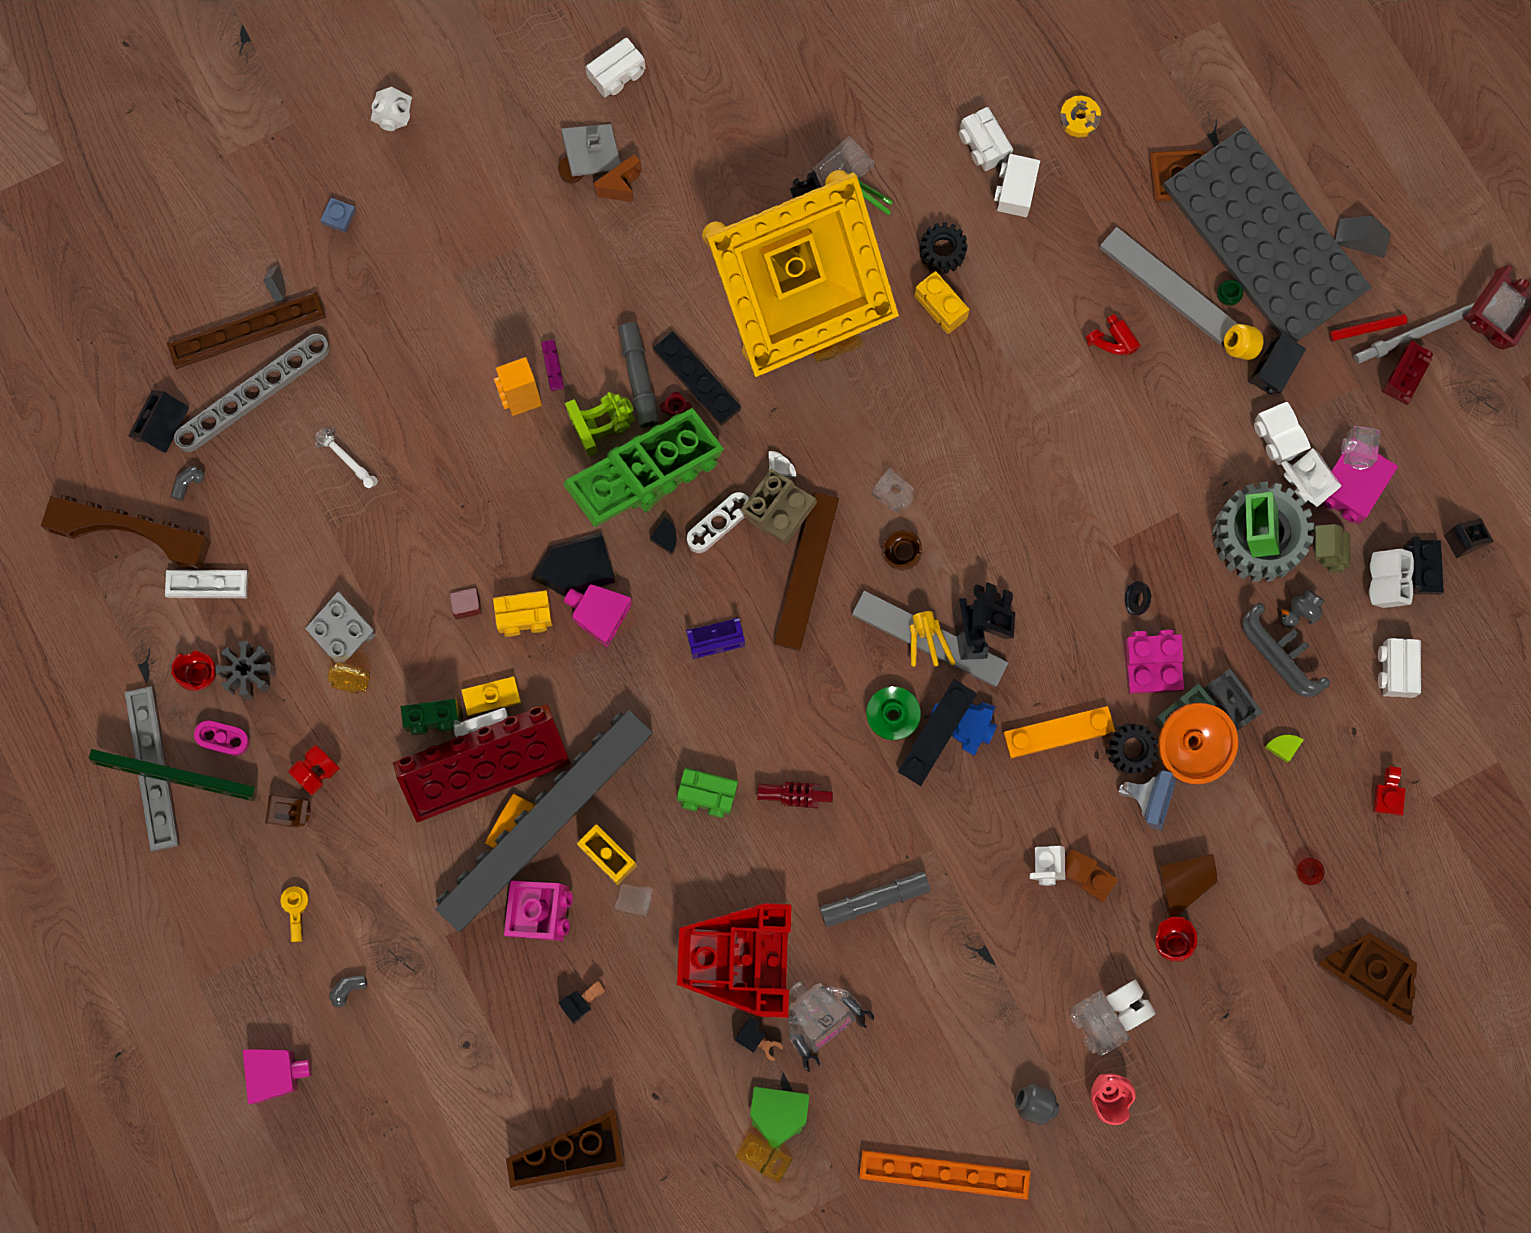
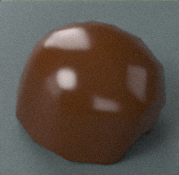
M906 530L893 532L883 542L882 556L891 568L901 571L909 570L915 567L921 560L923 553L922 543L913 532Z

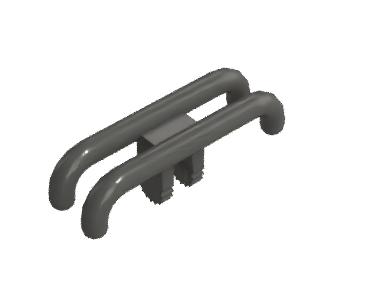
M1256 604L1243 618V632L1290 688L1300 696L1314 697L1329 687L1330 680L1323 677L1318 681H1311L1293 661V659L1309 647L1307 642L1301 643L1294 651L1287 655L1282 648L1292 641L1298 632L1293 629L1279 642H1276L1259 621L1260 615L1265 611L1264 604Z

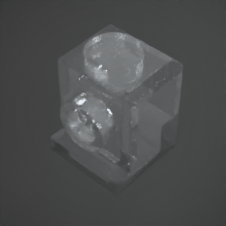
M889 468L873 487L872 495L897 514L901 508L906 510L915 499L913 496L915 488ZM896 487L901 492L898 494H894L891 491V488Z

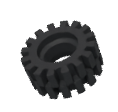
M943 222L942 226L939 227V224L936 223L933 229L929 227L926 234H923L919 254L922 257L923 264H928L927 268L929 270L935 268L937 273H940V270H944V274H947L949 269L955 271L957 266L962 265L968 243H966V236H962L963 231L960 228L955 230L956 225L951 224V227H947V222ZM939 240H947L952 244L953 252L948 256H939L934 251V244Z
M1124 724V726L1116 727L1117 731L1109 734L1112 737L1111 740L1106 741V744L1109 745V749H1106V754H1110L1109 762L1114 763L1113 766L1116 769L1128 773L1137 774V772H1145L1146 768L1150 769L1153 766L1151 762H1156L1158 759L1155 753L1159 752L1158 747H1156L1158 739L1153 737L1155 735L1153 731L1147 730L1148 727L1139 724ZM1130 738L1139 740L1142 747L1140 755L1134 759L1126 757L1123 751L1125 742Z

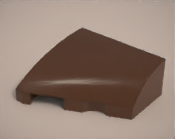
M1213 854L1158 867L1165 892L1163 897L1169 917H1177L1217 883V871Z

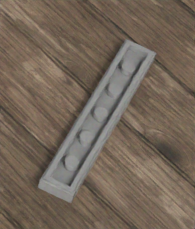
M1118 227L1100 245V250L1219 345L1224 341L1227 331L1232 326L1238 324Z
M864 591L852 616L911 645L909 626L914 624L913 615ZM941 629L955 660L953 667L996 688L1008 662L988 653L987 659L961 660L957 637ZM935 632V635L932 637L937 659L951 665ZM917 634V649L931 655L927 639L920 638L919 634Z
M150 686L126 691L125 698L135 759L167 766L154 688ZM138 775L150 851L154 852L180 846L170 783Z

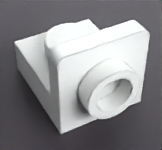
M1035 847V873H1030V879L1039 881V885L1042 886L1056 885V880H1065V847Z

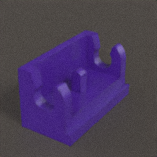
M739 617L686 630L693 659L745 647V639Z

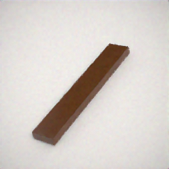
M313 292L168 342L167 346L174 367L179 369L326 318L318 293Z
M813 492L812 496L816 498L817 503L806 518L774 645L801 651L839 502L837 497Z

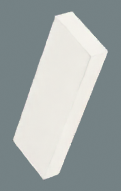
M166 570L165 597L248 598L249 572L247 570Z

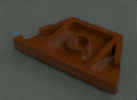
M1370 932L1317 963V966L1408 1025L1413 1023L1412 1005L1413 999H1415L1416 987L1414 986V979L1417 973V963Z

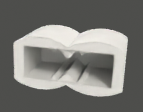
M1288 402L1261 412L1255 418V431L1259 437H1263L1266 441L1268 457L1271 460H1275L1278 465H1281L1284 460L1288 462L1306 454L1311 448Z
M1404 549L1373 552L1369 565L1373 578L1369 588V597L1372 605L1382 608L1411 605L1413 599L1411 578L1414 570L1412 552Z

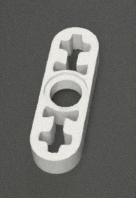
M740 492L732 494L694 526L687 534V544L690 550L695 553L707 551L745 517L740 509H736L732 513V517L735 518L731 520L728 513L734 508V501L738 503L744 501V506L749 497ZM714 517H724L727 521L726 526L723 529L713 528L711 521ZM707 525V528L710 531V533H708L704 537L705 544L701 545L700 543H697L696 545H694L693 536L697 535L698 537H701L704 533H706V529L704 528V526Z

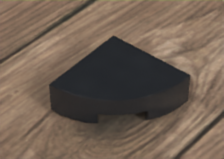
M665 517L650 537V541L673 555L677 543L676 531L673 524Z

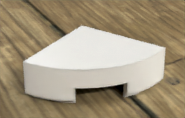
M769 451V470L773 469L786 478H796L793 464L782 454Z

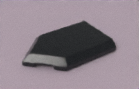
M602 532L549 546L531 579L554 590V592L563 597L567 595L571 588L577 592H583L590 585L602 587L615 583Z

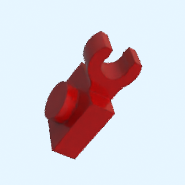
M1389 766V768L1385 769L1384 785H1376L1373 812L1396 816L1403 815L1406 788L1398 787L1401 777L1400 767Z

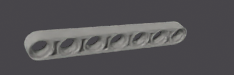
M321 334L308 336L195 416L176 431L174 435L176 445L185 452L197 450L329 354L330 346L326 338ZM315 341L324 343V348L319 353L310 351V346ZM294 356H299L303 359L302 365L298 368H291L289 366V360ZM271 372H280L281 379L279 382L272 384L267 381V377ZM250 387H258L260 389L259 395L254 399L246 397V391ZM229 402L238 404V409L233 414H226L224 412V407ZM208 417L216 419V425L211 430H206L202 427L203 421ZM185 433L194 434V441L190 445H182L181 437Z

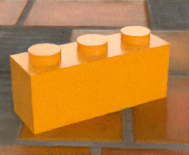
M526 357L496 367L498 377L493 379L504 410L509 408L512 416L542 406L536 382Z

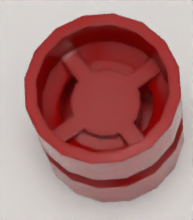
M316 744L304 754V761L298 760L288 770L289 774L312 796L323 786L324 778L330 779L340 770L338 765ZM318 764L320 767L314 772L311 768Z

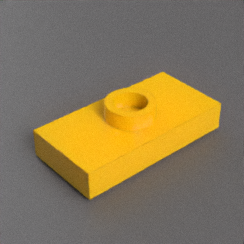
M514 676L462 689L468 717L521 704Z

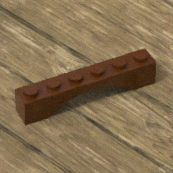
M61 495L60 498L51 496L41 523V527L48 533L75 539L88 533L103 530L132 532L157 544L176 566L191 570H202L211 542L201 530L189 528L188 531L178 529L179 526L168 521H163L162 524L155 523L152 518L140 514L137 515V518L127 516L128 513L117 508H112L111 511L104 510L101 505L87 501L86 505L77 503V499L67 495Z

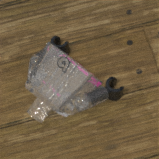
M802 981L794 984L790 989V994L796 1001L789 1006L792 1014L788 1018L789 1039L798 1055L803 1056V1065L807 1071H810L806 1062L810 1058L815 1059L818 1066H820L819 1058L817 1055L810 1053L811 1049L814 1053L817 1052L855 1020L860 1027L867 1028L861 1020L864 1014H867L871 1020H874L873 1013L863 1011L861 1009L862 1005L847 990L834 986L824 987L820 983L808 989Z

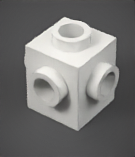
M393 87L376 92L372 103L371 121L379 124L382 129L387 131H394L397 128L406 126L410 118L409 110L412 97Z

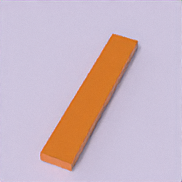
M862 1150L859 1179L1028 1200L1031 1171Z

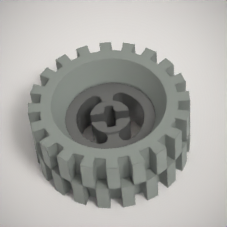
M1260 482L1257 487H1254V484H1250L1243 491L1238 490L1223 506L1215 521L1217 524L1213 527V535H1217L1213 544L1215 549H1221V552L1217 555L1222 562L1227 559L1230 562L1226 567L1230 572L1237 568L1240 570L1238 577L1242 579L1251 575L1253 582H1259L1262 578L1269 582L1273 581L1277 576L1279 578L1285 576L1309 552L1308 547L1313 543L1314 536H1310L1315 530L1314 522L1308 523L1312 513L1310 509L1302 510L1301 507L1305 504V501L1302 497L1295 501L1292 498L1295 491L1288 488L1284 493L1280 491L1282 485L1274 483L1271 488H1268V482ZM1273 492L1278 507L1280 555L1252 558L1244 533L1246 523L1245 495Z

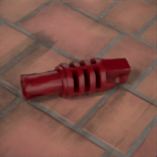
M787 781L783 785L758 783L757 800L779 801L784 806L818 808V802L833 803V792L819 791L820 784Z

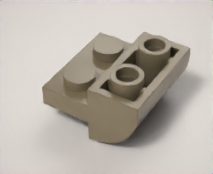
M770 469L740 511L761 532L766 535L771 534L785 544H788L816 505L817 500L796 487L790 479Z

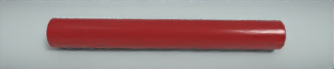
M1401 314L1330 331L1329 338L1331 341H1337L1404 325L1408 322L1406 314Z

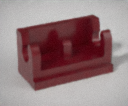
M1411 340L1404 348L1382 392L1408 405L1432 361L1433 353Z

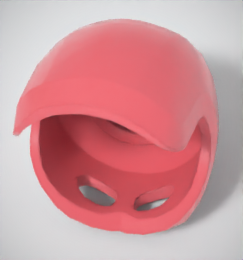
M1110 1073L1099 1075L1091 1089V1105L1097 1117L1102 1122L1110 1125H1120L1126 1122L1130 1117L1129 1107L1135 1101V1088L1130 1080L1121 1075Z

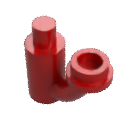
M1112 314L1106 320L1111 326L1109 332L1117 344L1102 339L1105 335L1099 329L1092 331L1085 337L1088 346L1095 345L1115 355L1125 354L1129 356L1141 347V344L1124 320L1120 321L1116 314Z

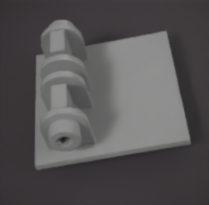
M340 592L335 594L305 628L339 667H342L365 640L370 642L375 637L374 629Z

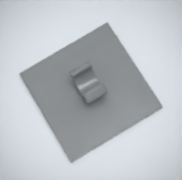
M611 124L561 129L572 176L608 173L621 164Z

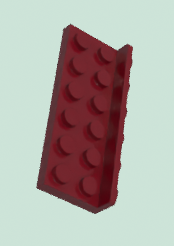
M548 704L533 707L524 713L509 716L503 721L490 726H483L474 732L454 737L450 741L437 746H430L424 751L411 756H404L393 762L396 778L416 823L571 764Z

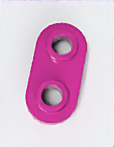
M203 721L198 724L194 731V738L197 744L205 749L239 756L244 754L250 745V739L246 732L240 728L222 723ZM213 731L214 738L207 740V733ZM235 738H240V745L233 747L232 741Z

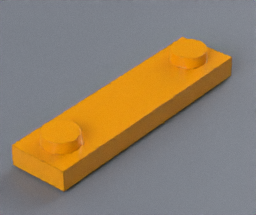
M1106 706L1005 731L1003 736L1009 758L1013 759L1106 736L1111 732H1115L1109 707Z

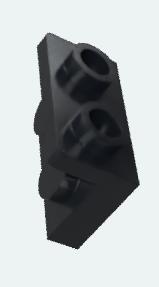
M1412 537L1406 542L1403 549L1412 552L1414 570L1411 578L1413 594L1441 595L1444 593L1441 540H1419V537Z

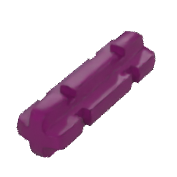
M543 341L541 346L550 390H562L564 384L555 341Z

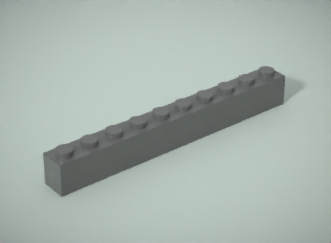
M630 710L625 715L622 712L616 715L610 722L613 727L606 734L601 731L591 742L594 746L587 753L584 751L579 753L572 761L575 766L568 773L563 770L553 780L555 786L548 793L544 790L533 801L536 806L529 813L524 810L514 820L517 825L510 832L505 830L494 841L498 845L491 852L486 849L475 860L478 865L471 872L466 870L455 881L458 886L452 892L446 890L436 900L439 905L435 910L459 933L472 922L652 736L653 732Z

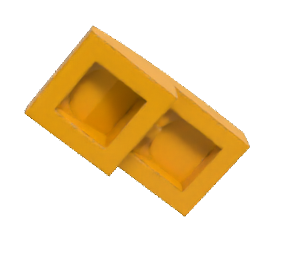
M513 793L485 844L495 848L498 844L494 841L505 830L510 832L517 825L514 820L524 810L529 813L536 804Z

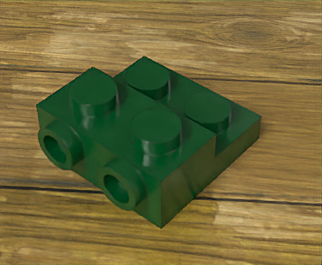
M456 698L400 706L403 728L406 732H411V735L426 734L427 729L438 728V731L454 730V725H461V719H463L462 707Z

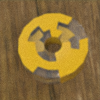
M1074 96L1068 99L1062 106L1059 116L1060 125L1071 136L1078 138L1087 137L1094 133L1099 126L1101 119L1100 107L1090 97ZM1082 114L1084 118L1079 119L1076 115Z

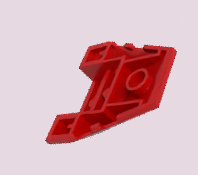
M763 903L680 927L676 985L759 1017L788 1018L789 989H786L788 934L791 933L792 905Z

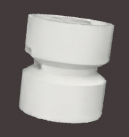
M1136 979L1105 997L1112 1011H1118L1117 1019L1125 1032L1156 1014L1149 1000H1143L1144 992Z

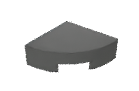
M275 266L269 269L264 278V283L274 301L278 302L285 298V284L279 267Z

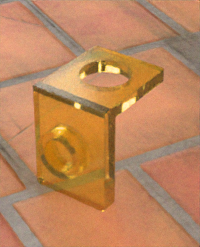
M751 1133L748 1134L736 1155L737 1159L777 1183H780L793 1158ZM781 1159L782 1165L780 1169L773 1173L772 1167L774 1163Z

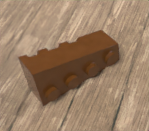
M615 1110L608 1111L598 1118L591 1119L574 1129L556 1135L548 1141L539 1143L506 1158L510 1188L513 1191L625 1170Z

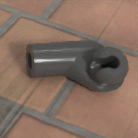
M366 975L341 978L330 991L329 998L332 1001V1005L334 1007H343L347 1001L346 997L351 990L367 988Z

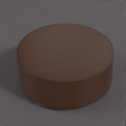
M567 156L559 162L558 171L563 181L576 183L584 176L571 175Z

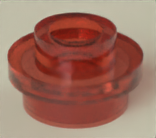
M1306 858L1298 864L1296 874L1303 884L1312 886L1322 881L1325 871L1320 861L1315 858ZM1307 867L1314 870L1313 877L1306 875L1305 870Z

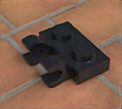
M986 583V591L985 587L978 584L975 585L974 595L978 600H974L972 626L1003 639L1014 638L1015 612L1011 611L1013 593L1005 589L1002 592L1003 596L1001 598V594L996 592V585Z

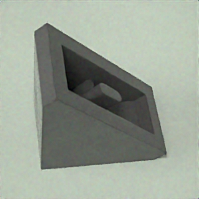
M1373 216L1344 218L1339 220L1335 241L1339 246L1384 258L1391 232Z

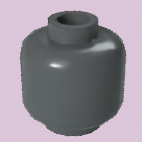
M1029 1084L1019 1090L1015 1100V1108L1018 1109V1114L1021 1118L1044 1125L1050 1119H1054L1057 1116L1059 1103L1056 1102V1095L1052 1090L1037 1084Z

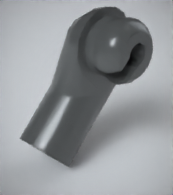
M190 466L176 477L170 497L175 500L184 501L188 485L191 482L201 483L204 478V471L197 469L196 466Z

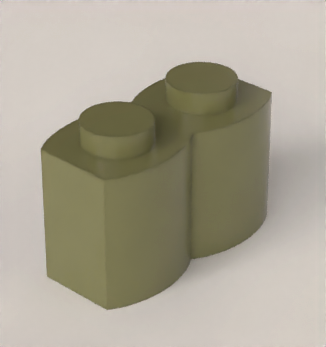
M1336 524L1315 526V560L1320 562L1321 566L1327 568L1328 572L1342 573L1346 568H1350V534L1343 531V527Z

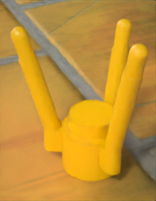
M926 611L913 615L914 624L909 626L911 632V666H916L917 634H919L920 638L927 639L933 665H939L932 637L935 635V632L950 664L954 666L955 660L940 629L939 620H935L933 612Z

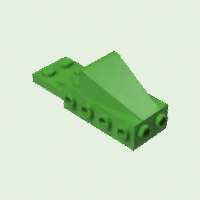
M691 408L682 414H676L662 425L654 426L649 432L641 436H635L625 445L613 448L606 455L607 458L566 479L563 486L593 526L597 527L631 507L635 509L640 506L645 513L648 512L660 499L673 492L678 487V484L682 482L687 484L694 480L698 473L703 470L707 473L715 468L718 464L717 459L724 448L695 410Z

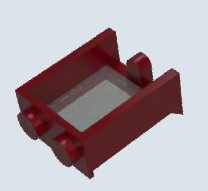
M1511 265L1495 270L1494 276L1467 316L1463 318L1469 323L1471 329L1485 335L1490 339L1489 342L1494 347L1502 350L1516 346L1531 324V293L1527 291L1530 282L1526 279L1514 281L1508 275L1513 269Z

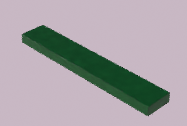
M91 749L89 759L93 765L252 802L256 798L257 790L254 786Z

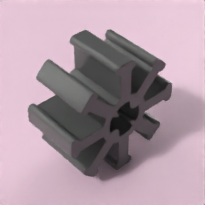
M240 641L238 643L240 645V657L236 658L235 653L226 647L221 654L227 660H231L233 664L232 666L216 665V673L223 679L230 677L225 683L221 684L229 693L234 695L241 685L239 695L245 700H250L254 698L252 695V683L255 682L258 685L257 688L266 693L271 687L265 681H261L259 677L260 675L276 676V668L270 662L262 664L267 658H270V655L261 646H258L252 655L254 648L247 641ZM248 665L251 671H246L248 674L244 676L241 670H246L244 667Z

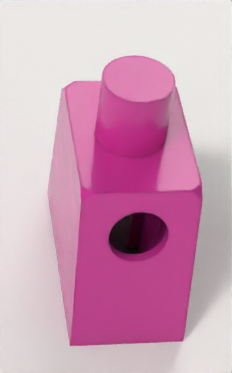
M590 585L584 595L571 588L564 599V603L576 609L572 615L573 622L607 648L632 606L630 597L595 585Z
M243 1050L248 1104H259L295 1092L298 1088L297 1079L311 1077L312 1075L310 1060L295 1062L293 1051Z

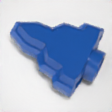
M984 702L978 706L970 705L952 735V738L962 743L964 751L975 756L982 742L989 745L997 727V724L991 722L996 706ZM938 704L934 705L931 714H933Z

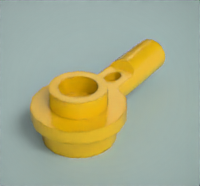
M296 886L287 888L281 895L280 902L282 908L290 913L291 942H302L301 913L305 911L309 898L304 889Z

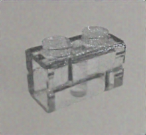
M1102 990L1091 994L1070 1007L1073 1012L1069 1015L1070 1019L1077 1029L1082 1027L1087 1036L1084 1042L1092 1054L1096 1052L1098 1056H1103L1131 1039Z

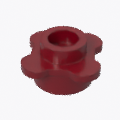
M679 392L671 393V396L660 404V410L666 412L670 419L676 414H682L692 408L691 403L686 402ZM677 405L678 409H674L673 406Z

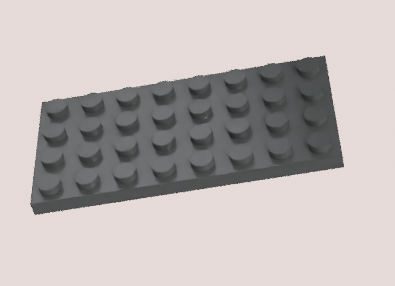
M1245 126L1162 185L1232 277L1241 285L1243 291L1278 336L1283 333L1295 342H1298L1372 288Z

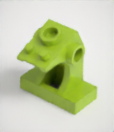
M608 392L606 396L601 398V405L585 411L579 410L575 399L565 403L567 413L588 457L597 453L594 440L613 432H624L630 427L629 424L635 421L631 402L619 393ZM608 413L611 422L598 428L594 418Z

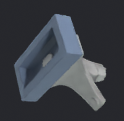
M1161 771L1146 784L1124 782L1120 786L1119 795L1136 799L1140 804L1142 816L1146 819L1148 825L1152 829L1162 831L1177 779L1173 776V773Z

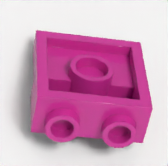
M1174 630L1159 631L1158 636H1148L1146 631L1131 633V637H1127L1124 641L1129 694L1182 692L1184 690L1182 635H1175Z
M510 881L504 936L563 942L564 935L566 936L570 929L569 920L566 919V912L573 902V894L569 891V886L560 883Z

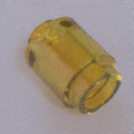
M337 662L335 667H330L328 682H331V688L355 694L359 692L365 693L368 688L370 672L364 671L363 667Z

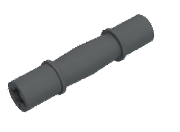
M625 323L618 327L623 351L622 356L626 359L628 378L634 396L632 402L635 405L639 427L651 428L658 425L660 421L655 403L656 397L652 393L649 371L644 357L645 348L642 344L638 323Z
M924 871L901 879H894L893 883L872 888L850 898L845 896L844 899L823 905L819 909L824 924L828 928L851 919L855 920V916L882 909L899 901L904 903L905 900L930 892V886Z

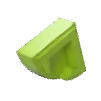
M1282 735L1271 740L1264 748L1288 763L1304 739L1294 735Z

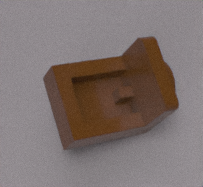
M269 796L265 823L294 828L305 826V822L309 821L311 813L308 799Z

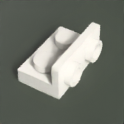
M1313 448L1293 466L1286 460L1281 463L1286 470L1283 475L1293 486L1296 485L1295 493L1299 498L1302 497L1305 503L1309 500L1318 507L1342 486L1321 455Z

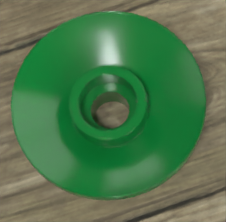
M886 687L877 691L871 697L866 710V717L870 728L875 734L886 740H901L911 735L917 728L921 716L917 699L912 693L900 687ZM888 712H897L898 718L895 720L890 719Z

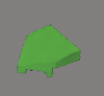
M754 1087L750 1112L752 1125L766 1139L768 1146L773 1152L792 1136L802 1132V1127L806 1125L810 1094Z

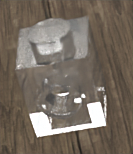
M1354 425L1347 433V438H1344L1342 442L1341 454H1345L1344 464H1350L1352 468L1361 470L1370 468L1377 461L1381 430Z

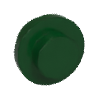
M1223 281L1217 288V298L1224 305H1236L1243 297V289L1237 281Z

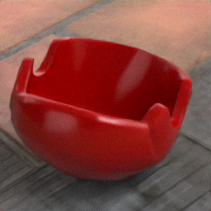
M197 650L189 654L180 653L171 664V674L182 688L188 691H200L209 687L214 682L217 675L216 664L208 654Z
M1169 917L1158 925L1155 945L1158 953L1170 962H1183L1191 957L1197 948V931L1192 923L1185 918Z

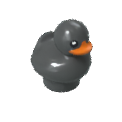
M1307 589L1303 595H1296L1292 598L1290 602L1291 609H1281L1282 624L1287 628L1297 626L1300 621L1299 615L1308 619L1309 624L1318 622L1323 615L1321 606L1325 601Z

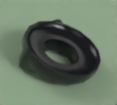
M1135 581L1128 585L1125 594V606L1130 615H1142L1151 604V590L1142 581ZM1142 592L1143 601L1139 606L1138 597L1139 594Z

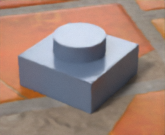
M330 198L320 221L323 225L346 233L356 209L352 205Z

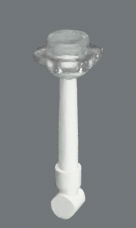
M323 427L317 432L314 437L317 440L314 445L315 447L329 446L355 472V475L363 480L365 487L370 488L377 485V478L370 476L368 471L360 467L334 442L336 432L334 427L330 429Z

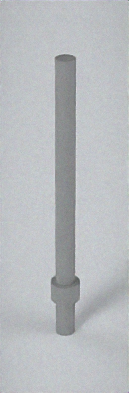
M1495 297L1492 298L1485 309L1497 304ZM1475 303L1387 341L1380 340L1371 344L1370 348L1354 354V360L1357 364H1360L1374 357L1378 359L1388 354V351L1463 319Z

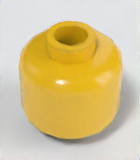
M1244 324L1232 326L1224 337L1226 352L1231 357L1244 360L1256 358L1260 354L1264 343L1260 330Z

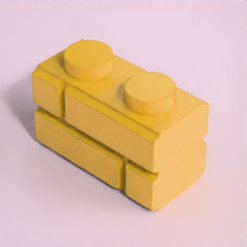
M936 271L916 286L914 297L933 319L941 324L940 327L947 335L967 320L970 309Z
M547 590L493 598L499 634L504 633L506 637L520 635L521 630L531 629L532 633L547 631V627L553 626Z
M597 824L577 843L578 847L617 886L637 867L636 863Z

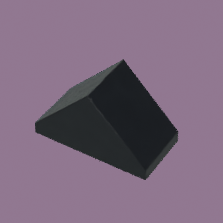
M1482 518L1460 523L1444 535L1456 559L1494 542Z

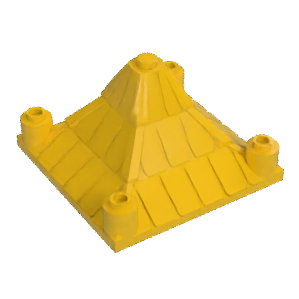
M835 170L828 175L825 186L812 190L802 196L793 198L727 227L723 223L715 221L706 225L703 230V241L711 251L743 343V356L749 363L755 377L899 316L860 184L854 172L848 174L843 170Z

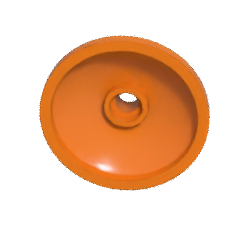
M1191 703L1182 706L1167 718L1161 729L1158 741L1160 759L1167 771L1173 773L1175 778L1189 784L1212 782L1221 777L1230 768L1238 750L1236 727L1232 719L1223 710L1214 705ZM1191 736H1194V737H1195L1194 743L1191 744V745H1189V743H1188L1189 738H1190Z

